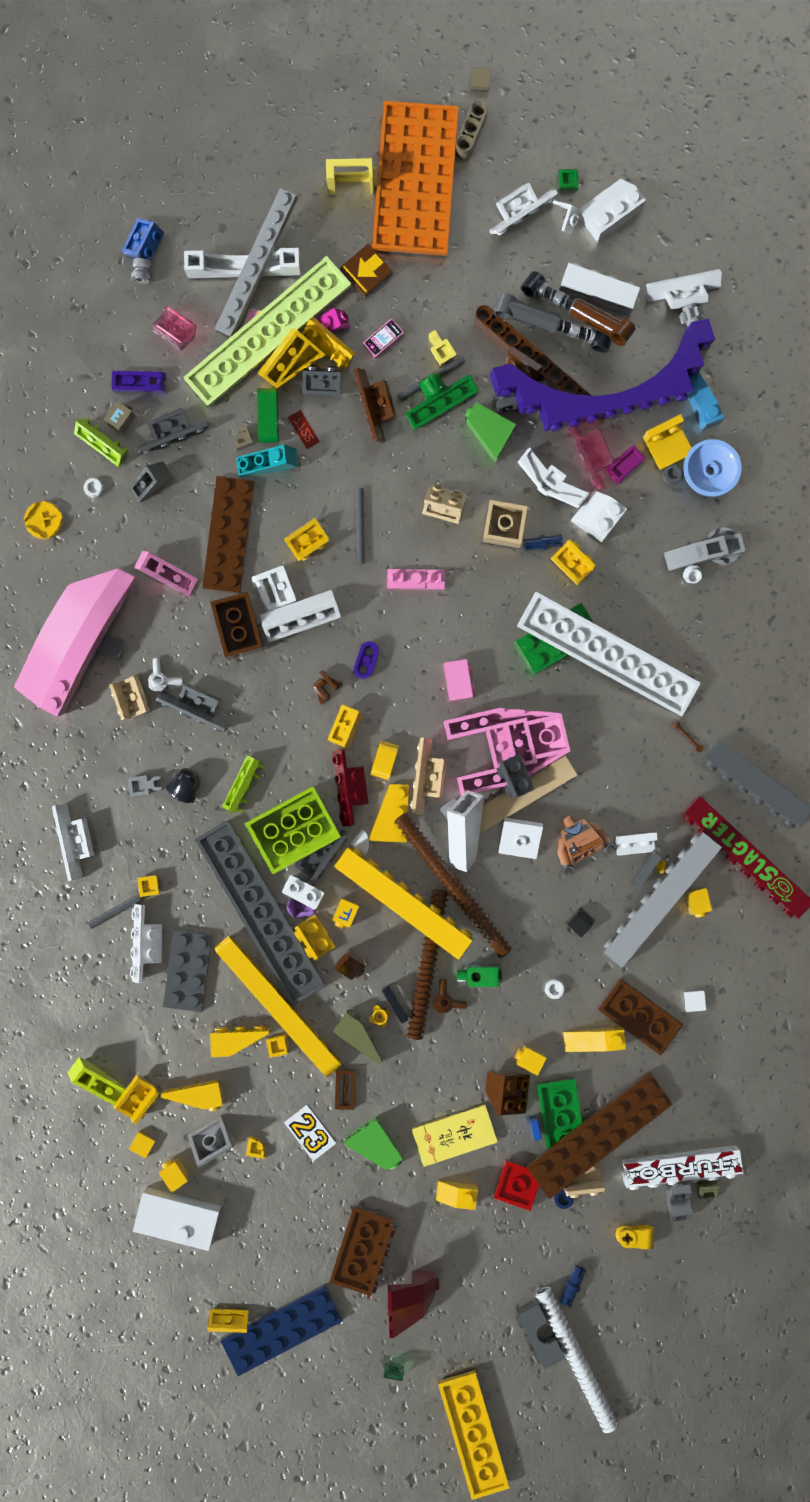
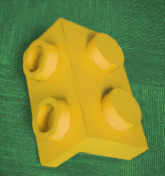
M313 518L284 538V541L298 561L308 559L313 551L324 548L330 540L316 518Z
M568 540L551 557V560L577 586L596 567L593 558L585 555L581 551V547L571 540Z
M136 1075L113 1107L118 1112L129 1117L132 1123L137 1124L139 1120L144 1118L150 1105L156 1102L159 1092L153 1083Z

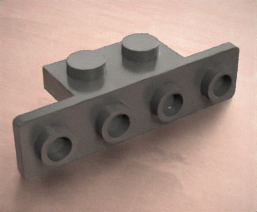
M179 408L149 420L147 424L154 440L137 446L138 453L143 452L146 454L153 451L155 446L161 445L163 447L172 443L171 440L175 438L179 440L189 436L190 432L195 430L196 433L202 432L209 425L208 419L189 425L183 408Z
M185 683L183 685L179 698L165 691H162L156 697V701L160 702L161 705L171 707L182 715L195 718L199 723L208 724L216 731L226 732L231 725L230 721L215 715L221 698L191 684Z
M341 830L339 833L341 837L332 844H328L295 862L294 866L309 876L305 881L307 884L314 887L313 883L317 878L320 879L325 873V866L328 862L331 863L335 859L338 848L345 845L348 840V833L345 830Z

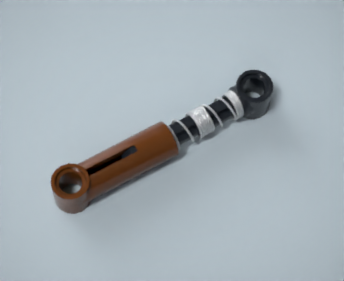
M531 272L520 287L521 292L530 299H535L536 297L543 298L544 300L548 299L551 304L559 308L563 307L565 311L569 310L570 316L608 335L616 345L624 346L636 330L635 325L626 318L618 319L580 298L573 300L569 298V295L566 296V293L550 288L544 276L539 272Z

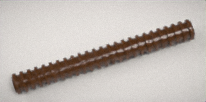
M434 889L432 890L433 896H431L432 902H430V905L441 910L440 914L443 916L446 913L444 908L447 907L445 903L448 901L446 897L449 896V893ZM427 936L423 938L425 941L422 944L424 949L421 950L423 955L420 956L422 960L419 961V964L421 966L418 967L419 973H417L415 997L412 999L414 1003L411 1005L413 1009L410 1010L412 1013L409 1016L411 1021L408 1022L410 1027H407L409 1033H406L408 1038L414 1040L423 1039V1027L426 1025L424 1021L427 1020L425 1015L428 1014L426 1009H429L427 1003H430L428 998L431 997L429 992L432 991L430 987L433 985L431 981L434 979L432 975L435 973L434 967H436L435 961H437L436 955H438L437 949H439L438 944Z

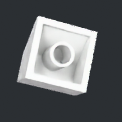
M594 490L571 521L602 543L627 508L612 497Z

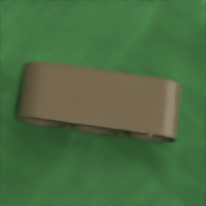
M475 101L471 105L459 133L455 151L459 159L466 160L470 158L485 125L488 108L483 101ZM481 112L482 115H476L475 113ZM468 129H474L475 132H469ZM463 145H465V146H467L468 148H467V149H462V148H460V147L463 146Z

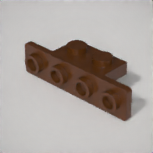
M356 368L354 369V379L360 389V399L366 410L365 417L371 428L370 435L376 442H386L381 424L397 417L387 381L382 380L370 386L366 371Z

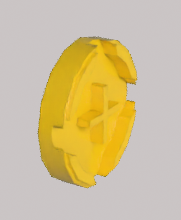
M48 501L32 504L24 515L27 531L39 539L55 537L63 526L61 511Z

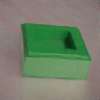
M559 169V191L578 190V169Z

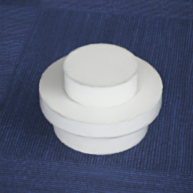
M690 565L684 570L683 577L688 583H697L702 578V570L698 565Z

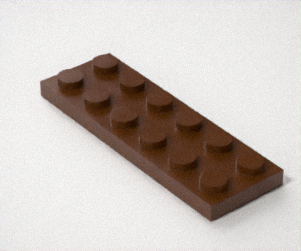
M216 476L202 589L241 594L255 486L254 480Z

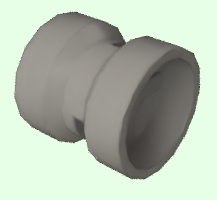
M143 258L133 259L132 266L134 271L131 273V280L141 284L149 283V271L152 268V262Z

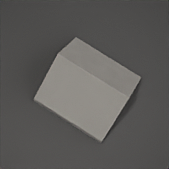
M222 1116L187 1135L198 1167L230 1150L236 1143Z

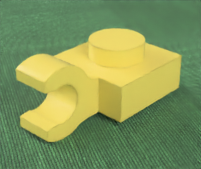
M436 330L429 333L428 338L434 345L431 348V352L440 366L457 356L448 339L442 341Z

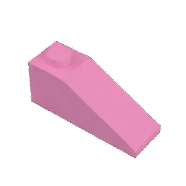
M142 551L134 567L190 596L198 580L147 551Z

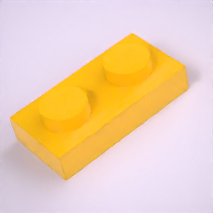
M210 1309L208 1332L247 1333L249 1310Z

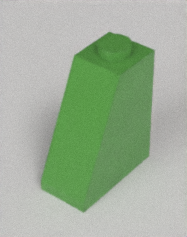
M476 402L474 407H469L465 415L467 417L466 424L492 460L496 462L513 434L516 424Z
M377 1116L348 1135L344 1140L346 1146L385 1170L389 1168L395 1169L402 1163L403 1154Z

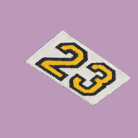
M307 1105L284 1122L313 1161L336 1144Z

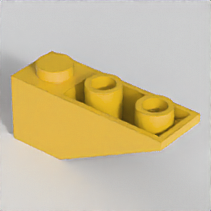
M264 1025L254 1026V1029L238 1026L235 1027V1030H227V1027H217L215 1031L210 1033L211 1057L232 1056L271 1032V1028L266 1029Z

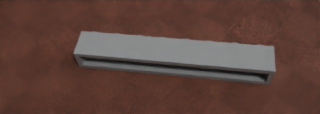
M696 833L692 837L690 847L688 849L684 848L678 854L679 860L676 864L671 863L665 870L666 876L663 879L659 878L652 887L655 889L652 893L644 895L640 901L642 905L630 912L628 922L626 924L621 923L616 930L618 934L614 939L610 937L604 944V953L622 968L722 848L705 833Z

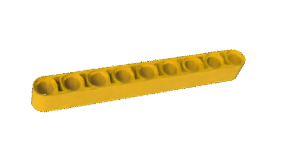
M230 935L214 948L222 960L327 1078L342 1065V1062L298 1011L291 1006L290 1002Z

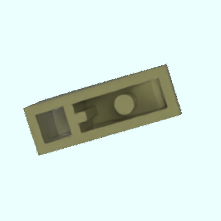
M347 1010L333 1029V1032L381 1066L383 1059L363 1021L360 1020L361 1016L353 1010L351 1012Z

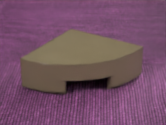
M247 425L240 429L236 437L235 447L237 451L254 445Z

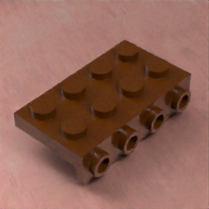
M354 1205L329 1283L366 1294V1298L369 1299L371 1294H376L379 1283L376 1282L378 1275H382L385 1263H382L384 1256H388L391 1246L388 1244L390 1237H394L397 1228L394 1225V1218Z

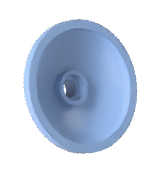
M709 439L699 442L688 452L684 461V476L687 483L694 491L708 497L726 494L737 484L741 475L739 455L732 446L721 440ZM707 469H711L713 473L708 474Z

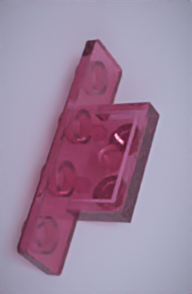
M568 426L570 435L577 442L575 447L584 458L583 465L587 471H590L592 485L598 490L606 489L599 471L614 464L615 460L601 429L597 428L583 436L579 426L573 428Z

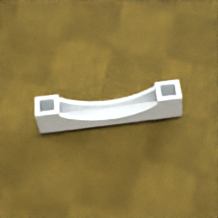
M279 248L278 251L273 252L262 276L301 275L299 248ZM203 250L184 251V268L188 278L239 277L249 255H219L206 253Z

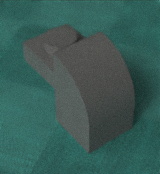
M686 1183L667 1185L666 1195L671 1222L691 1219L693 1215L689 1199L692 1194L691 1185H686Z

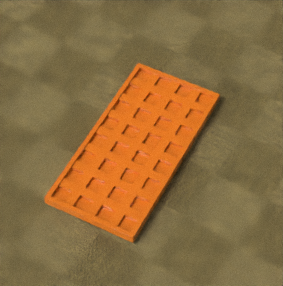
M384 101L372 249L375 251L447 256L459 106Z

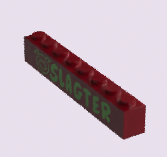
M696 796L681 812L684 815L683 820L690 826L694 825L699 829L697 831L698 834L703 832L722 848L719 852L722 851L727 855L725 859L733 866L736 864L740 867V873L744 877L754 880V886L758 890L768 893L770 895L768 899L772 903L782 906L784 908L782 912L786 916L799 919L810 908V897L701 796Z

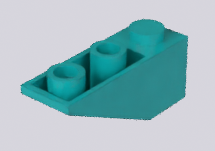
M284 444L236 457L239 476L280 472L298 467L296 448Z

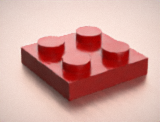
M505 1159L493 1198L531 1211L539 1184L526 1166Z

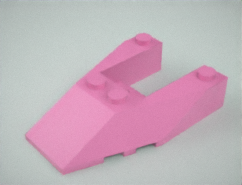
M497 708L443 722L447 741L486 732L494 769L456 778L460 796L467 790L479 793L506 786L504 778L500 779L496 768L499 767V762L518 754L522 758L528 775L531 776L570 752L561 713Z

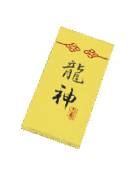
M485 1104L412 1128L424 1167L497 1143Z

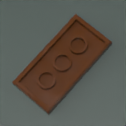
M619 978L598 1007L599 1011L659 1055L663 1054L683 1026V1023L621 978Z

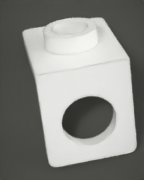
M553 201V204L568 209L562 231L571 235L578 221L579 209L570 204Z

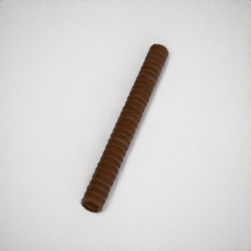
M408 812L400 815L394 822L395 825H398L397 828L402 830L401 833L406 835L405 838L409 839L410 844H413L412 847L416 848V852L421 854L420 857L424 858L423 861L428 863V868H432L431 872H435V877H439L438 881H442V886H446L445 890L450 892L449 895L454 897L453 900L457 901L458 906H461L460 909L465 911L464 914L468 915L469 920H472L471 923L476 925L475 928L479 929L480 934H483V939H487L486 943H490V948H494L493 952L498 954L497 957L502 958L506 956L512 947L508 946L507 941H504V936H500V931H496L497 927H493V922H489L490 918L486 917V913L482 912L483 909L479 908V904L474 902L475 899L471 898V894L467 893L468 890L463 888L464 885L460 884V880L456 879L457 876L455 874H452L453 871L448 869L449 865H445V860H441L442 856H438V851H435V847L430 845L431 842L426 840L427 837H424V833L419 831L420 828L415 826L416 823L411 821L412 818L408 817Z

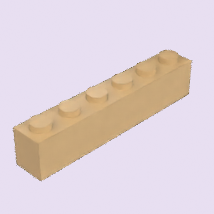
M566 755L530 776L534 791L513 799L512 796L508 797L505 788H502L500 795L495 797L492 794L484 799L485 804H483L480 833L577 776Z

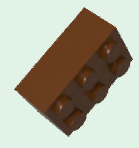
M248 592L210 602L224 656L227 660L264 650L251 597Z

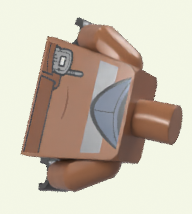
M572 815L563 819L566 828L561 831L562 837L558 839L557 853L561 865H563L562 871L565 876H567L565 873L567 868H571L574 874L575 870L572 865L602 849L606 853L611 854L608 850L611 845L614 850H617V846L610 843L609 836L601 826L593 822H587L585 819L576 823Z

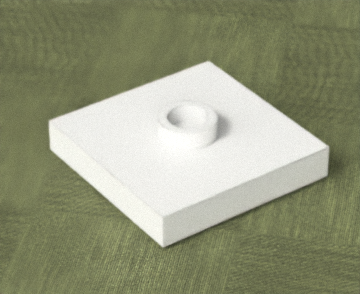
M505 818L498 853L536 859L543 823Z

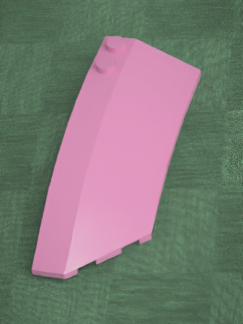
M117 568L69 584L38 635L14 688L37 706L56 717L65 714L91 659L117 613L121 610L136 577Z

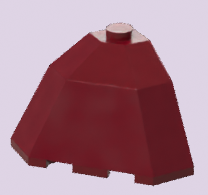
M435 1271L412 1272V1284L388 1285L389 1339L395 1338L425 1317L436 1295V1290H439V1278H435Z

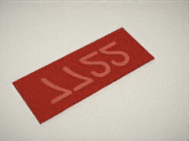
M301 410L288 417L307 449L320 442Z

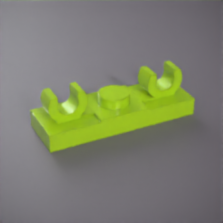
M79 418L75 424L74 434L116 466H121L124 456L128 452V447L126 446L124 449H121L120 441L113 443L105 434L98 430V424L92 427L90 425V418L85 419V421Z
M248 755L246 756L222 805L223 808L232 813H235V811L243 813V810L238 805L241 802L248 803L242 797L250 789L252 776L260 778L255 773L257 768H265L259 764L260 761Z

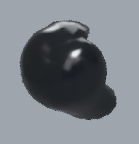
M190 768L178 770L166 786L168 794L180 802H194L200 785L199 775Z

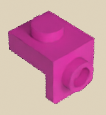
M333 308L317 318L332 333L341 328H350L349 317L341 309Z

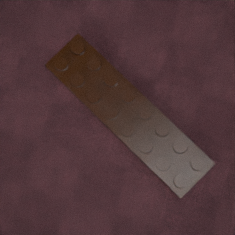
M647 1072L528 1163L526 1167L550 1200L673 1104L653 1075Z

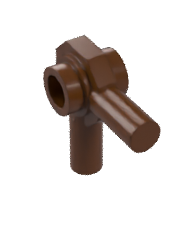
M439 979V994L433 999L435 1011L437 1013H448L452 1008L466 1009L467 1001L452 1000L447 994V979Z

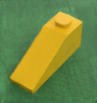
M622 1027L563 1032L565 1052L626 1050L625 1034Z
M221 1079L168 1089L161 1093V1098L203 1110L209 1109V1111L221 1109L220 1106H223L225 1103Z

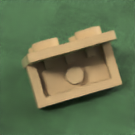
M430 485L424 500L422 514L459 524L467 495L459 490L451 491L445 489L441 485Z

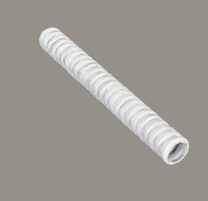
M551 1287L541 1288L535 1296L539 1299V1304H542L541 1308L544 1310V1314L547 1315L546 1318L550 1321V1326H553L552 1330L555 1332L558 1342L561 1343L560 1346L564 1354H567L566 1358L569 1360L572 1370L575 1371L574 1374L578 1382H580V1386L583 1388V1392L592 1410H594L595 1416H597L599 1425L604 1433L613 1432L617 1429L619 1423L615 1415H613L610 1405L607 1404L608 1401L604 1398L605 1395L601 1387H599L596 1377L593 1376L594 1373L590 1370L591 1367L588 1365L582 1349L579 1348L580 1345L576 1337H573L574 1333L571 1331V1327L568 1326L569 1323L565 1320V1315H562L563 1311L560 1309L557 1299L554 1298L555 1295L551 1292Z

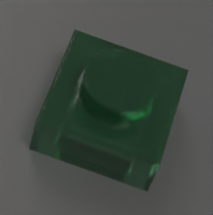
M397 1362L384 1364L383 1378L403 1381L404 1366Z

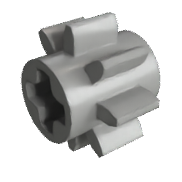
M689 304L682 308L683 312L679 316L681 324L686 323L688 327L691 322L703 319L704 312L702 307L698 308L696 304Z

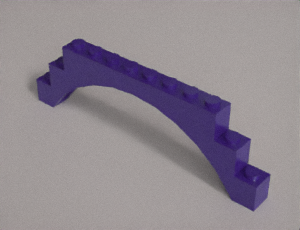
M709 318L691 322L684 332L676 354L660 372L634 388L614 394L599 396L574 395L555 390L531 379L512 364L494 367L490 373V379L496 397H508L514 393L520 414L527 413V415H530L539 410L544 430L556 432L566 426L573 428L583 422L594 423L604 417L611 419L616 417L617 414L623 413L628 415L638 409L644 411L652 408L654 405L665 406L671 401L677 400V402L687 400L688 396L693 392L689 377L697 375L704 366L700 351L709 349L710 345L715 341Z

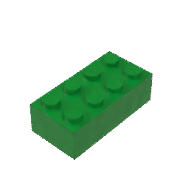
M582 602L569 609L594 623ZM530 633L514 642L516 649L532 676L569 656Z

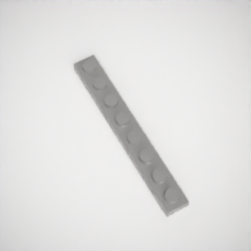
M281 188L279 189L216 324L215 329L229 337L236 333L298 200L296 195Z

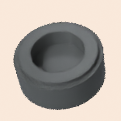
M674 464L667 466L663 472L664 481L670 485L677 484L683 476L682 469Z

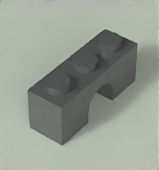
M536 1298L517 1308L518 1316L515 1317L520 1328L524 1327L527 1333L524 1335L529 1346L533 1345L535 1349L533 1355L537 1363H542L544 1369L566 1359L555 1334L549 1337H541L537 1334L538 1329L548 1323L538 1299Z

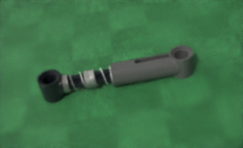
M499 293L494 309V315L497 317L513 319L551 333L560 331L562 332L561 334L566 333L571 338L577 337V339L580 338L585 340V342L587 341L594 351L600 353L609 352L612 341L608 335L596 329H588L587 326L582 327L579 323L567 322L564 318H560V314L517 300L514 295L508 293Z

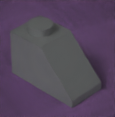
M163 461L146 466L129 488L138 502H142L164 488L173 476Z

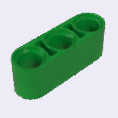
M258 388L259 443H279L277 389Z

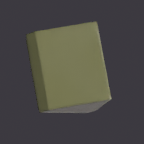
M716 1180L697 1182L698 1199L718 1198L720 1187Z

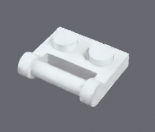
M283 565L252 577V581L256 584L262 599L264 613L297 602ZM265 579L269 580L276 602L273 604L270 602L263 583Z

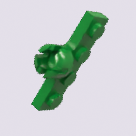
M432 373L427 378H423L419 383L425 395V400L404 414L413 430L479 390L470 374L447 386L439 373Z

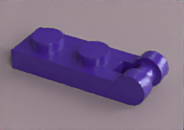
M112 371V391L164 394L166 392V386H164L166 373ZM151 379L156 380V385H151Z

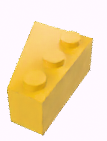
M291 328L257 374L277 389L296 376L298 372L309 367L313 362L324 357L326 354L298 330Z

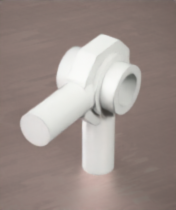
M153 659V673L148 677V686L151 690L163 691L167 685H182V677L167 678L161 672L160 659Z

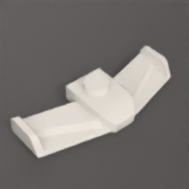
M530 447L518 461L520 466L536 484L538 491L545 496L554 497L579 508L589 495V492L563 482L567 476L553 465L547 470Z

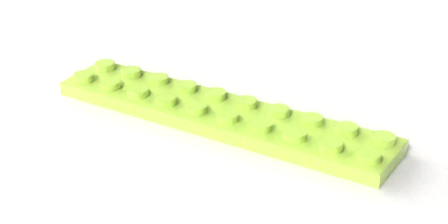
M326 256L183 377L184 380L209 408L272 355L291 328L300 331L307 325L310 318L318 316L352 287L351 283Z

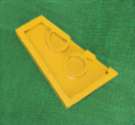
M389 785L368 841L407 842L406 835L401 833L402 830L398 829V825H395L394 822L400 815L408 812L409 785Z

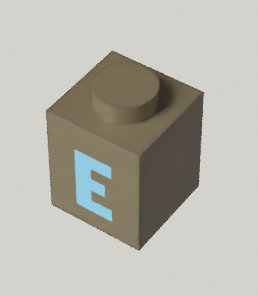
M115 401L104 417V421L123 435L135 418L132 412L133 408L125 402L121 404Z

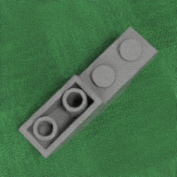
M738 533L683 546L665 552L664 556L669 572L686 568L690 565L703 564L707 561L745 552L742 535Z

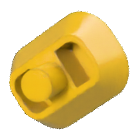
M665 859L659 860V863L655 866L657 872L661 875L665 873L667 867Z

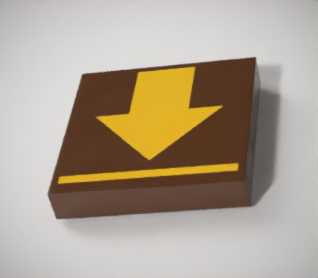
M369 244L364 246L340 267V271L364 298L393 274L391 268Z

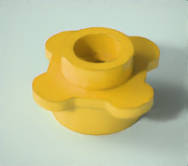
M375 1005L373 1007V1014L369 1017V1022L380 1025L382 1028L386 1027V1021L391 1016V1011Z

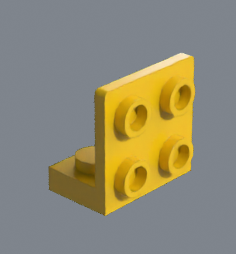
M681 414L646 431L643 436L659 470L686 458L688 452L692 449L681 428L684 422Z

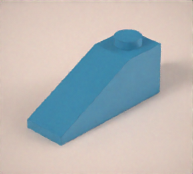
M699 372L697 375L689 377L693 392L688 396L701 431L719 425L724 416L715 396Z

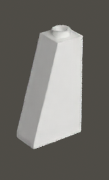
M467 790L447 811L450 866L465 872L476 862L484 795Z

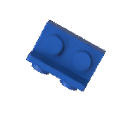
M137 218L121 251L127 256L151 261L164 232L154 222Z

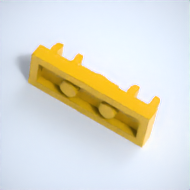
M314 317L309 319L302 335L315 343L319 349L330 357V360L337 362V366L347 369L356 353Z

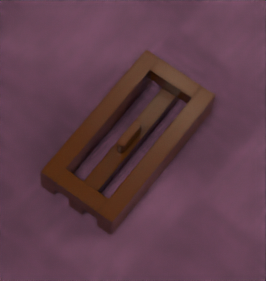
M355 1069L336 1070L335 1109L354 1110ZM340 1074H344L343 1105H339ZM348 1075H351L350 1105H347Z

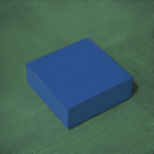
M536 1116L529 1117L534 1141L541 1140L542 1136L538 1118Z

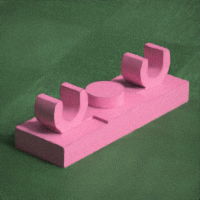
M388 569L387 589L444 590L445 570Z

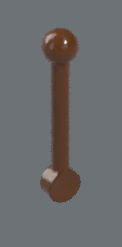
M679 722L673 723V727L678 729L695 746L697 752L703 751V746L698 745L683 730Z

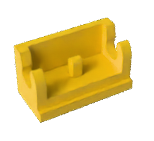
M341 705L327 740L350 749L364 714Z

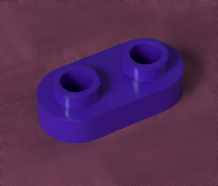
M368 641L363 643L354 665V673L360 679H367L373 673L379 655V648L376 643ZM369 648L372 649L373 654H366V650ZM365 666L367 672L361 673L360 668Z

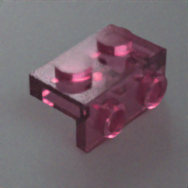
M168 305L163 308V314L151 325V331L180 351L195 338L197 328L191 320H188Z

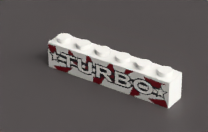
M736 1146L621 1160L623 1182L626 1188L631 1190H637L641 1186L649 1185V1187H659L662 1183L674 1185L680 1183V1181L695 1183L699 1179L704 1178L707 1180H717L720 1176L735 1178L738 1174H743L740 1149Z

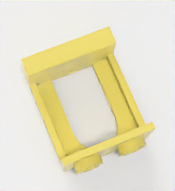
M372 158L326 159L328 195H336V183L370 182V194H373V186H377L376 166H372ZM366 166L369 168L361 172H335V167Z

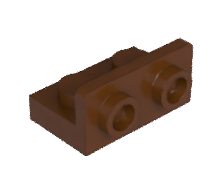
M511 346L507 351L505 365L512 364L531 379L539 382L542 366Z

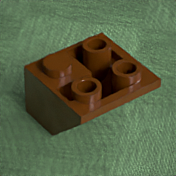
M487 1071L485 1092L497 1115L526 1113L530 1074Z

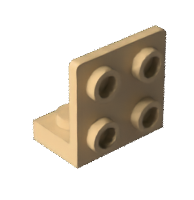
M596 1163L565 1187L566 1195L571 1198H578L582 1194L589 1193L592 1196H597L601 1192H605L606 1187L601 1180L600 1163Z

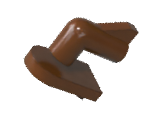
M324 670L319 672L324 679L319 678L313 684V690L317 693L321 705L331 696L323 688L326 683L334 690H338L342 685Z

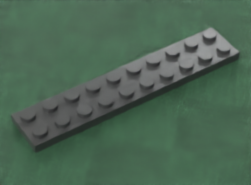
M229 820L194 839L291 1006L325 987L326 985L302 944L295 936L292 927Z

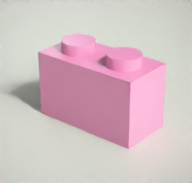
M467 659L445 662L444 671L449 701L472 699L476 690L474 682H470L469 675H473L471 663L468 664Z

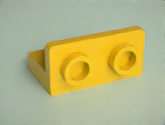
M313 915L295 927L296 932L294 934L299 942L303 941L306 945L304 950L310 959L313 957L314 960H317L336 947L317 915Z

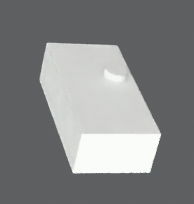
M146 1187L142 1193L133 1232L209 1251L222 1206Z

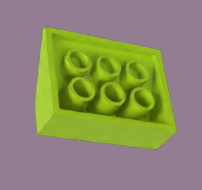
M315 786L245 823L272 874L341 837Z

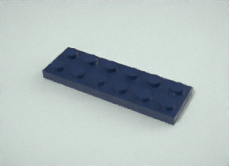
M324 1284L249 1323L247 1333L232 1332L221 1338L220 1342L237 1376H240L341 1323L343 1319Z

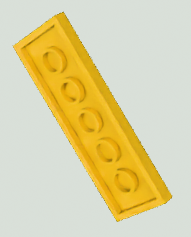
M473 1370L438 1381L472 1500L510 1489L476 1371Z

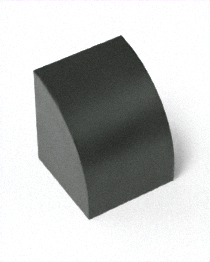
M580 907L567 920L566 924L582 938L594 924L595 919Z

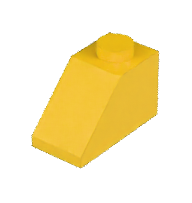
M438 1180L436 1201L455 1208L476 1210L477 1184Z

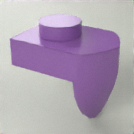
M293 898L289 900L286 907L289 914L296 918L317 914L316 909H312Z

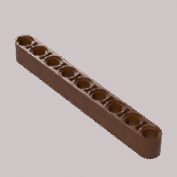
M487 305L477 308L475 324L505 351H508L511 346L520 352L529 351L531 353L528 356L529 358L545 365V368L541 371L540 381L552 389L565 392V388L569 387L573 390L574 393L572 394L592 396L508 322L494 315L493 309ZM486 314L488 318L483 320L479 315ZM499 326L502 328V331L496 332L493 328ZM512 338L515 339L517 343L510 344L507 340ZM550 376H558L559 381H552ZM605 417L600 418L598 421L590 424L593 426H600L601 424H603Z

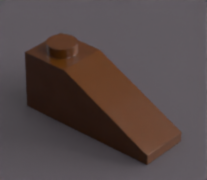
M351 949L333 967L337 972L350 980H353L355 977L358 980L366 972L364 970L366 964Z

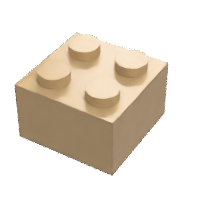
M490 500L482 542L520 548L528 506Z

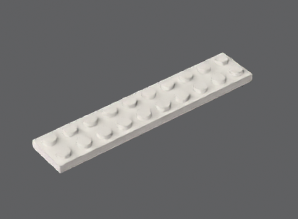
M538 592L534 593L517 627L680 716H683L701 684Z

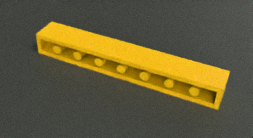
M358 848L346 849L334 866L336 869L455 958L460 960L474 942L471 932L465 928L462 930L456 926L457 922L449 916L446 918L440 914L441 910L436 906L427 905L424 902L426 900L418 893L415 895L409 891L410 887L402 881L400 883L393 879L395 876L389 871L385 870L383 872L378 868L379 864L372 859L367 860L364 858V853Z

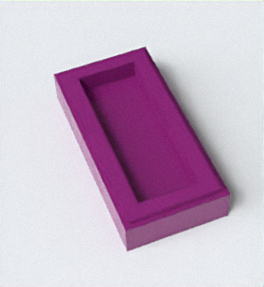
M633 444L605 472L618 485L646 457Z

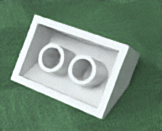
M620 179L582 206L577 216L594 239L599 242L643 210L646 199L635 185Z

